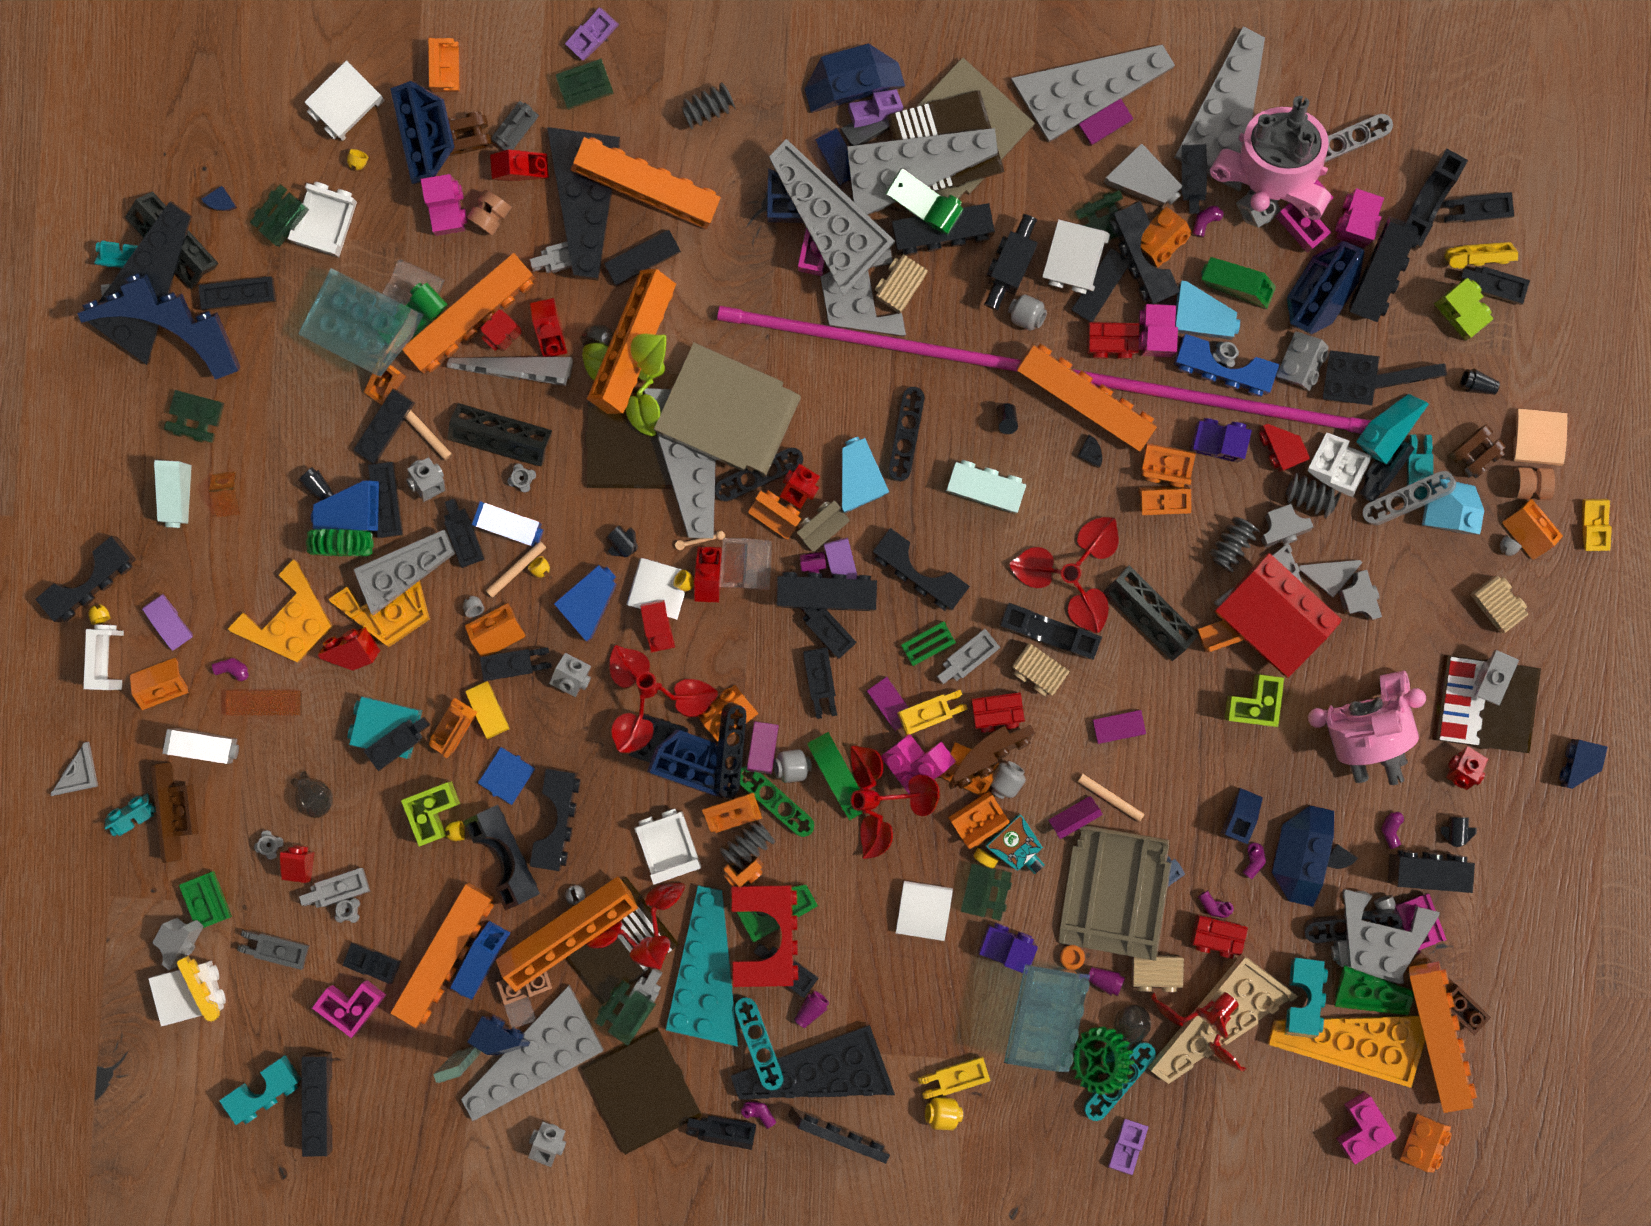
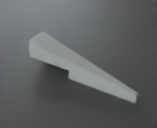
M571 357L449 358L447 368L514 380L527 379L566 386L567 379L571 377L573 359Z

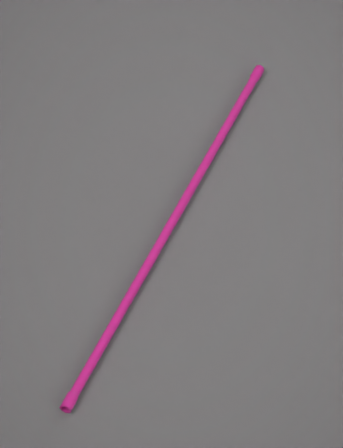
M719 306L717 317L719 321L755 325L1019 372L1016 367L1021 361L1013 358L746 312L741 309ZM1086 372L1093 377L1091 382L1097 386L1103 384L1108 388L1333 427L1362 434L1371 422V420L1341 417Z

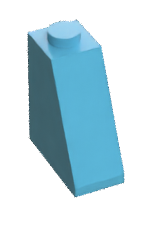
M1181 281L1178 284L1180 292L1177 293L1175 327H1178V333L1231 340L1234 334L1239 333L1240 319H1236V311L1187 281Z
M859 437L852 438L846 441V447L842 448V510L844 513L889 494V490L865 438L861 440Z

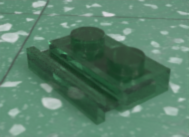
M602 58L556 74L568 110L614 94Z

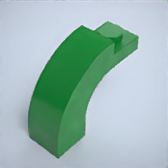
M829 732L808 742L807 745L849 821L861 815L862 810L857 811L851 805L852 793L860 790Z

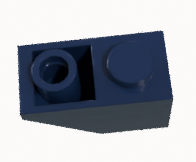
M1572 739L1565 751V757H1567L1566 766L1562 767L1559 780L1562 781L1561 787L1573 789L1601 772L1608 747L1579 739Z
M1239 788L1220 833L1248 844L1258 821L1263 797Z
M492 1015V1017L482 1016L468 1040L469 1044L486 1055H500L525 1048L531 1042L523 1038L525 1034L522 1031L513 1027L511 1029L504 1025L505 1021L496 1015Z

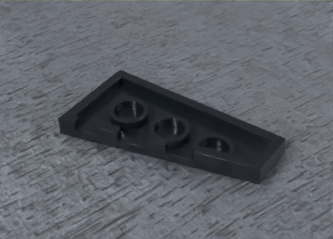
M791 1107L789 1111V1118L800 1130L885 1164L890 1157V1154L884 1148L885 1145L874 1139L871 1142L867 1141L857 1132L845 1131L837 1124L825 1122L797 1108Z

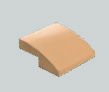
M1518 409L1516 412V436L1513 439L1514 461L1563 466L1567 442V413Z

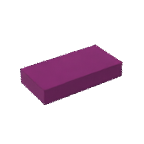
M1120 98L1084 120L1078 126L1092 146L1133 121V117Z
M888 677L868 689L867 692L894 731L902 727L897 712L907 709L908 706Z
M1141 710L1092 720L1097 744L1146 734Z
M754 722L747 771L772 774L779 725Z
M1089 796L1048 821L1059 839H1062L1103 814L1094 799Z

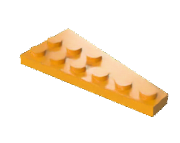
M1420 1016L1324 1018L1323 1032L1319 1033V1036L1316 1038L1285 1035L1286 1019L1274 1020L1267 1042L1268 1045L1411 1088L1425 1043V1036Z

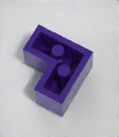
M1204 418V421L1196 423L1190 451L1236 463L1245 459L1252 430L1246 429V424L1232 422L1231 424L1220 426L1218 425L1219 421Z
M996 922L994 926L988 924L978 950L979 955L1003 963L1005 967L1028 975L1038 949L1032 936L1020 931L1015 935L1008 932L1009 927Z

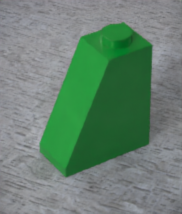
M1210 257L1209 262L1204 265L1201 273L1202 281L1208 287L1264 309H1268L1276 289L1274 283L1264 272Z

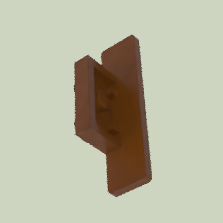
M170 762L151 765L161 859L163 863L182 860L180 836L199 834L193 785L174 787L172 765Z

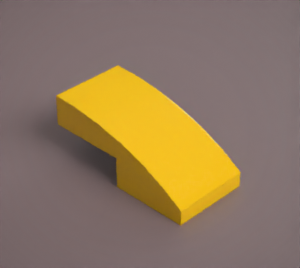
M1583 499L1582 527L1585 551H1610L1612 526L1609 525L1610 500Z
M488 681L465 691L473 710L477 711V720L487 739L510 729Z

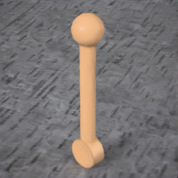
M718 531L714 534L713 539L697 538L685 542L679 540L675 543V547L678 550H682L685 546L714 539L723 540L725 533Z

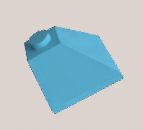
M1440 479L1441 483L1436 486H1433L1432 482H1430L1429 486L1431 487L1433 494L1437 493L1434 489L1436 487L1442 486L1444 489H1446L1448 487L1447 483L1450 482V480ZM1456 482V488L1452 493L1425 505L1422 525L1461 534H1480L1484 508L1476 487Z

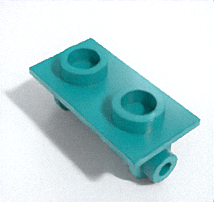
M102 240L96 243V252H99L94 263L107 267L123 268L138 246L124 244L123 250H120L119 243Z
M147 793L142 797L136 796L128 802L127 806L122 809L116 808L108 813L107 818H105V830L109 828L114 837L116 835L121 836L135 827L131 821L132 818L138 824H141L153 817L156 807L153 803L148 804L149 794Z

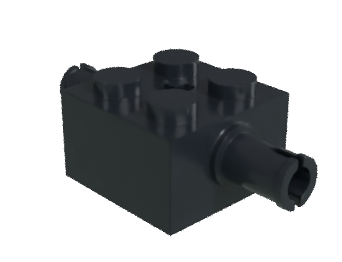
M1023 214L1016 232L1010 231L1008 237L1003 235L996 251L1000 257L998 260L993 258L986 276L990 277L988 284L992 285L987 300L984 303L986 307L998 311L1005 292L1013 295L1016 294L1038 242L1029 239L1037 222L1036 218Z

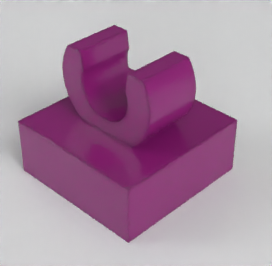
M824 552L800 555L802 571L819 573V569L826 568Z

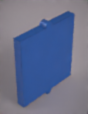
M501 747L478 784L491 791L494 797L498 796L513 805L535 768L521 760L520 755L515 756Z

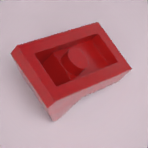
M665 600L641 604L645 635L648 638L651 653L675 648Z

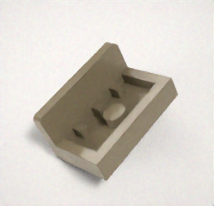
M835 500L831 504L828 501L823 503L816 510L819 513L812 520L807 517L798 525L800 529L797 532L798 536L812 552H815L849 523V518Z

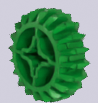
M316 529L307 532L306 546L307 553L310 555L369 556L372 554L374 540H372V533L369 531Z
M1106 1027L1090 1028L1089 1032L1081 1033L1082 1038L1075 1040L1078 1047L1071 1048L1075 1056L1069 1059L1075 1063V1066L1070 1069L1077 1071L1074 1079L1082 1080L1081 1087H1088V1092H1096L1098 1095L1112 1094L1115 1090H1121L1123 1088L1122 1083L1129 1082L1127 1075L1133 1073L1129 1065L1135 1063L1129 1057L1134 1052L1127 1050L1130 1042L1123 1041L1124 1035L1121 1033L1116 1034L1115 1029H1107ZM1100 1040L1106 1043L1105 1047H1101V1049L1094 1047ZM1108 1073L1110 1077L1103 1081L1098 1078L1099 1074Z

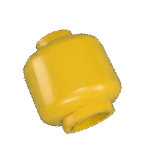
M933 1098L926 1105L925 1120L934 1130H954L958 1122H962L963 1109L959 1107L958 1102L953 1098Z

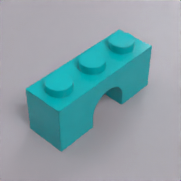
M1294 958L1291 961L1289 986L1302 988L1306 992L1308 1000L1303 1008L1290 1007L1287 1009L1285 1035L1316 1038L1319 1036V1033L1323 1032L1324 1018H1320L1321 1008L1325 1007L1326 993H1322L1323 983L1326 984L1328 969L1324 968L1325 961Z
M286 1055L260 1072L266 1081V1090L263 1094L253 1093L244 1083L219 1100L235 1125L241 1121L246 1125L258 1116L256 1114L257 1110L262 1107L265 1110L269 1109L278 1102L276 1097L282 1093L288 1096L298 1089L296 1083L302 1080V1078Z

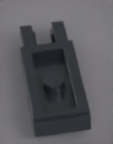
M1512 192L1467 196L1461 199L1443 201L1442 203L1443 208L1447 209L1462 206L1463 213L1444 217V223L1461 221L1467 223L1514 217Z
M549 648L530 651L525 649L480 657L484 682L531 674L533 671L552 668L551 663L548 662L532 666L530 656L546 655L549 653Z
M828 648L804 651L811 700L814 701L816 718L820 719L823 715L819 699L829 697L830 713L832 716H837L834 699L836 694Z

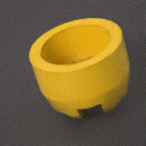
M351 149L347 157V163L350 168L355 166L358 171L365 167L369 157L360 150Z
M539 556L529 564L528 570L535 577L542 578L545 577L543 574L545 571L547 573L550 572V566L543 556Z
M681 570L676 574L673 585L681 591H689L694 587V577L688 571Z
M101 604L97 608L92 606L89 609V619L92 625L104 623L111 618L107 608Z
M455 821L447 825L445 831L449 830L450 834L446 835L449 840L461 841L465 839V828L462 821Z

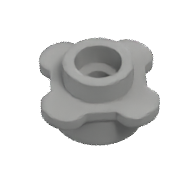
M1218 342L1216 345L1217 350L1212 355L1216 362L1225 364L1228 368L1234 367V360L1239 355L1237 347L1231 342Z
M516 464L513 467L514 471L511 477L507 480L508 484L511 487L516 486L520 488L522 492H528L532 480L536 478V472L523 468L521 464ZM520 476H524V480L521 481Z
M265 830L261 833L258 843L254 845V849L256 852L266 855L268 859H274L277 856V850L283 846L284 841L281 837L273 836L271 831ZM268 842L271 843V847H267Z
M353 898L352 900H342L336 903V921L340 923L343 921L357 922L359 920L357 913L360 901Z

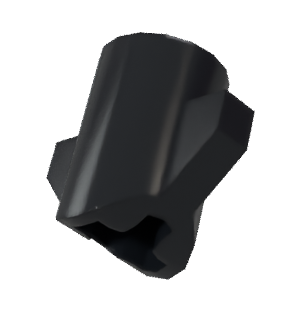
M1004 403L997 406L996 411L1000 432L1008 435L1013 434L1018 429L1015 405Z
M619 525L605 538L612 545L608 550L612 556L628 557L638 549L636 533L632 528L625 532Z
M1449 817V826H1441V833L1452 846L1461 847L1466 845L1477 834V827H1469V817Z

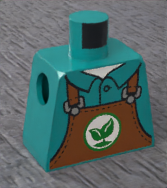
M1019 813L1002 831L998 832L985 844L990 851L1017 871L1026 865L1033 874H1036L1045 865L1036 855L1043 847L1023 816Z

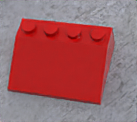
M1270 553L1258 559L1214 611L1286 678H1289L1342 621L1337 614Z

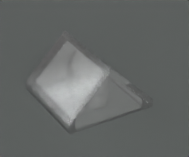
M723 538L720 587L769 590L772 541L748 538Z

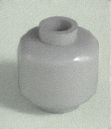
M1025 294L1020 296L1018 300L1014 299L1008 310L1011 313L1012 323L1029 331L1034 330L1036 327L1040 328L1047 315V310L1044 309L1042 301Z
M800 749L780 752L773 762L775 776L784 783L805 780L808 771H811L809 756L805 757V754Z
M1011 761L1000 763L993 773L992 793L1001 799H1004V797L1014 798L1026 781L1023 775L1025 773L1024 770Z

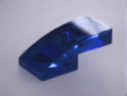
M834 128L815 138L837 183L841 185L850 180L848 148L838 129Z

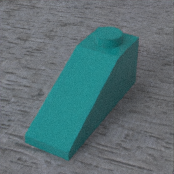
M1407 394L1373 419L1356 443L1366 454L1387 464L1429 404L1411 394Z

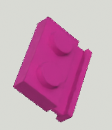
M1429 893L1396 904L1395 910L1400 914L1403 930L1410 931L1416 906L1436 911ZM1439 918L1435 921L1418 950L1447 940Z

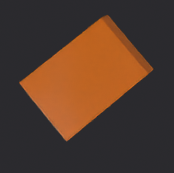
M380 358L364 393L382 405L391 390L398 389L406 376Z

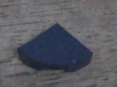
M223 186L202 198L206 205L215 210L231 211L237 208Z

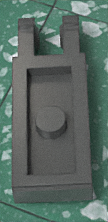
M242 930L241 936L246 939L257 940L258 943L256 948L244 944L238 945L237 951L276 964L300 970L304 968L309 949L308 944L265 933Z

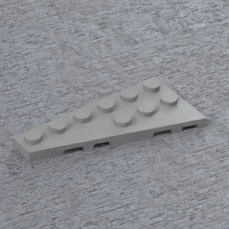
M1158 45L1011 78V82L1049 143L1118 99L1126 97L1173 69L1175 64L1164 46Z

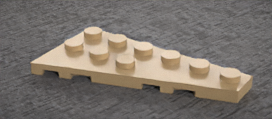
M1241 954L1198 1007L1202 1008L1208 1005L1211 1000L1215 1002L1223 992L1228 993L1238 1002L1239 1006L1230 1015L1231 1019L1226 1025L1228 1038L1220 1037L1219 1040L1221 1045L1224 1043L1227 1045L1257 1025L1258 1020L1269 1013H1275L1283 1003L1288 1000L1293 1001L1298 996L1245 955ZM1199 1015L1183 1024L1148 1068L1168 1084L1192 1069L1194 1063L1205 1056L1208 1058L1214 1054L1208 1043L1210 1041L1213 1043L1217 1033Z

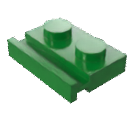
M214 871L179 885L192 920L200 922L204 926L203 928L232 917Z

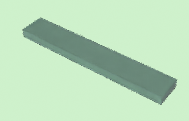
M474 1046L455 1051L433 1074L436 1083L461 1076L480 1055L481 1051Z

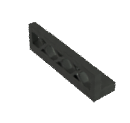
M150 192L134 201L125 218L144 238L166 205L154 192ZM137 211L143 216L144 223H141L135 216ZM188 230L175 273L192 289L196 287L204 274L216 268L218 262ZM186 266H189L195 273L193 278L187 273Z
M458 403L449 422L447 440L542 467L552 430ZM460 413L471 415L472 419L459 418ZM491 421L496 425L489 427L484 425L483 422ZM515 428L518 429L519 432L513 434L508 432L506 429ZM536 434L544 438L541 442L532 439L530 436Z
M1130 565L1103 591L1171 661L1181 655L1199 635ZM1128 576L1135 586H1131L1124 578ZM1144 595H1148L1151 598L1152 604L1144 599ZM1161 612H1165L1169 616L1170 621H1166L1162 617ZM1179 629L1189 636L1187 640L1179 634Z

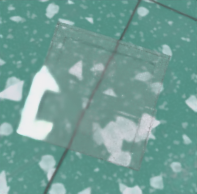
M400 259L396 264L390 282L385 286L378 306L397 314L410 301L412 296L410 291L418 283L422 285L428 283L439 295L445 279Z

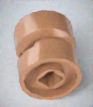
M485 189L478 199L479 206L473 207L466 218L475 226L493 236L500 226L499 220L505 219L512 207Z
M1515 468L1512 479V493L1515 499H1530L1532 496H1534L1535 500L1552 499L1555 489L1553 469L1538 468L1534 472L1532 468Z

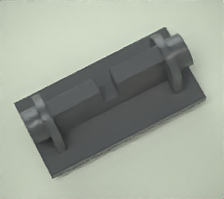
M519 101L491 137V140L503 150H514L539 115L528 104Z

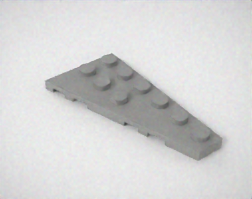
M1243 26L1174 158L1182 162V145L1207 144V175L1212 177L1210 168L1221 150L1230 149L1241 153L1242 143L1239 140V136L1241 133L1245 134L1246 127L1252 120L1265 37ZM1240 181L1222 182L1237 191L1241 190L1242 182Z
M995 128L847 147L854 203L869 215L896 202L885 193L901 168L930 187L968 167H973L998 155Z
M785 139L769 156V159L844 296L893 245L895 240L796 147Z
M646 388L644 394L651 395L657 401L661 414L672 389ZM657 432L658 441L688 538L713 539L716 459L673 441Z
M570 985L524 1032L525 1036L523 1038L531 1042L529 1046L504 1053L461 1099L472 1121L604 1051Z

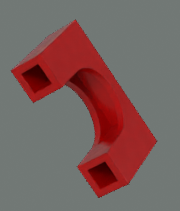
M792 885L732 886V912L759 911L767 913L775 918L782 932L781 945L778 951L770 958L764 960L733 961V987L793 986L794 980H798V965H794L793 955H798V940H793V930H798L797 915H793V905H797V890H792Z

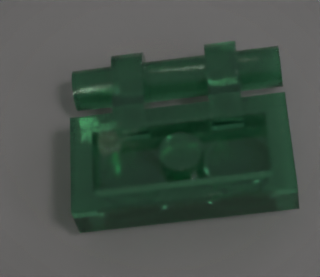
M279 184L275 191L271 190L267 195L269 197L261 208L258 207L255 210V216L250 221L256 228L264 222L258 231L278 247L289 236L290 230H294L310 210L290 192L283 199L282 197L288 189L282 184ZM277 204V205H278L277 208L273 211V213H272L271 215H269V213L271 212V210H272V209L275 207V205Z
M1120 190L1112 194L1108 192L1102 195L1103 198L1093 203L1087 202L1082 205V208L1075 211L1078 220L1087 216L1090 223L1083 226L1109 233L1108 242L1118 238L1117 233L1114 234L1110 229L1108 221L1111 219L1108 214L1097 218L1095 212L1107 207L1109 214L1119 210L1115 202L1123 199Z
M175 390L169 414L178 416L176 423L166 421L164 430L173 432L175 436L182 437L184 435L192 437L197 442L203 443V441L213 443L215 433L207 432L209 425L219 426L225 403ZM187 419L198 421L197 429L186 426Z
M971 863L960 911L985 917L987 908L994 909L992 919L1001 921L1003 912H1006L1007 904H1005L1007 893L1012 887V882H1010L1012 872L1003 870L1001 880L994 878L995 868ZM992 886L999 888L996 901L989 900Z
M622 980L618 987H614L610 994L612 996L605 1006L602 1005L598 1010L599 1015L594 1022L599 1026H603L606 1020L613 1023L608 1033L628 1046L656 1006V1003L638 990L634 992L632 997L626 995L630 985ZM620 1001L625 1007L618 1016L613 1010Z

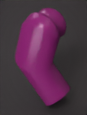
M1210 206L1199 212L1192 235L1203 238L1207 224L1212 221H1220L1223 218V211L1218 206Z
M235 658L212 664L215 675L229 672L236 676L238 681H244L249 676L246 665Z
M1400 812L1390 813L1382 825V833L1390 849L1401 845L1396 833L1404 822V817Z
M1256 842L1250 843L1247 847L1250 863L1243 871L1251 880L1266 863L1264 848Z
M1208 890L1197 896L1210 916L1226 918L1234 911V907L1230 902L1214 901Z
M749 1101L741 1109L743 1117L760 1118L766 1129L777 1123L764 1103Z

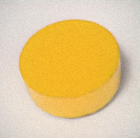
M977 848L973 855L977 861L990 868H995L999 861L993 854L981 848Z

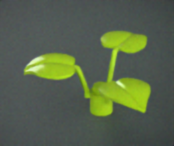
M644 333L637 335L632 340L631 354L633 359L638 362L637 367L641 368L638 377L646 382L637 391V396L629 398L626 414L631 424L638 431L654 436L656 435L654 428L660 418V408L657 401L651 395L642 394L649 385L653 384V378L661 376L665 371L663 361L666 352V335ZM590 343L582 350L586 371L593 380L597 376L608 346L602 343Z

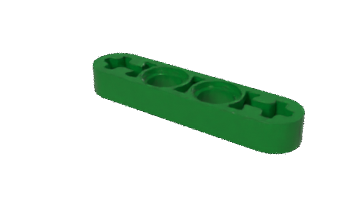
M748 765L741 768L740 785L749 793H753L754 791L751 787L755 785L751 781L745 783L742 780L744 778L742 772L744 770L749 772L747 771ZM754 772L753 778L757 782L760 777L764 780L754 792L755 798L795 834L801 837L809 836L815 826L811 816L762 773ZM763 786L772 787L774 796L771 799L764 800L761 798L760 789ZM788 802L792 806V813L789 816H782L778 812V806L781 803ZM797 810L801 813L797 816L801 821L809 820L808 827L810 829L808 831L802 830L800 832L798 830L799 824L795 820L792 824L788 822V820L794 817Z

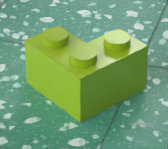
M1468 278L1456 284L1434 303L1465 341L1472 338L1493 320L1489 307L1485 303L1479 302L1484 297L1480 293L1482 291L1480 286L1474 280L1470 281Z
M1255 675L1252 699L1227 696L1224 720L1278 727L1284 678Z
M452 781L401 800L419 847L446 836L438 813L460 804Z

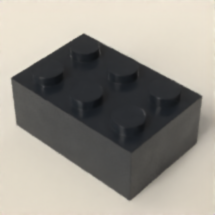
M1397 850V854L1390 853L1387 883L1405 888L1473 893L1475 863L1467 861L1468 857L1458 854H1447L1446 858H1443V855L1434 852H1422V856H1418L1417 852Z

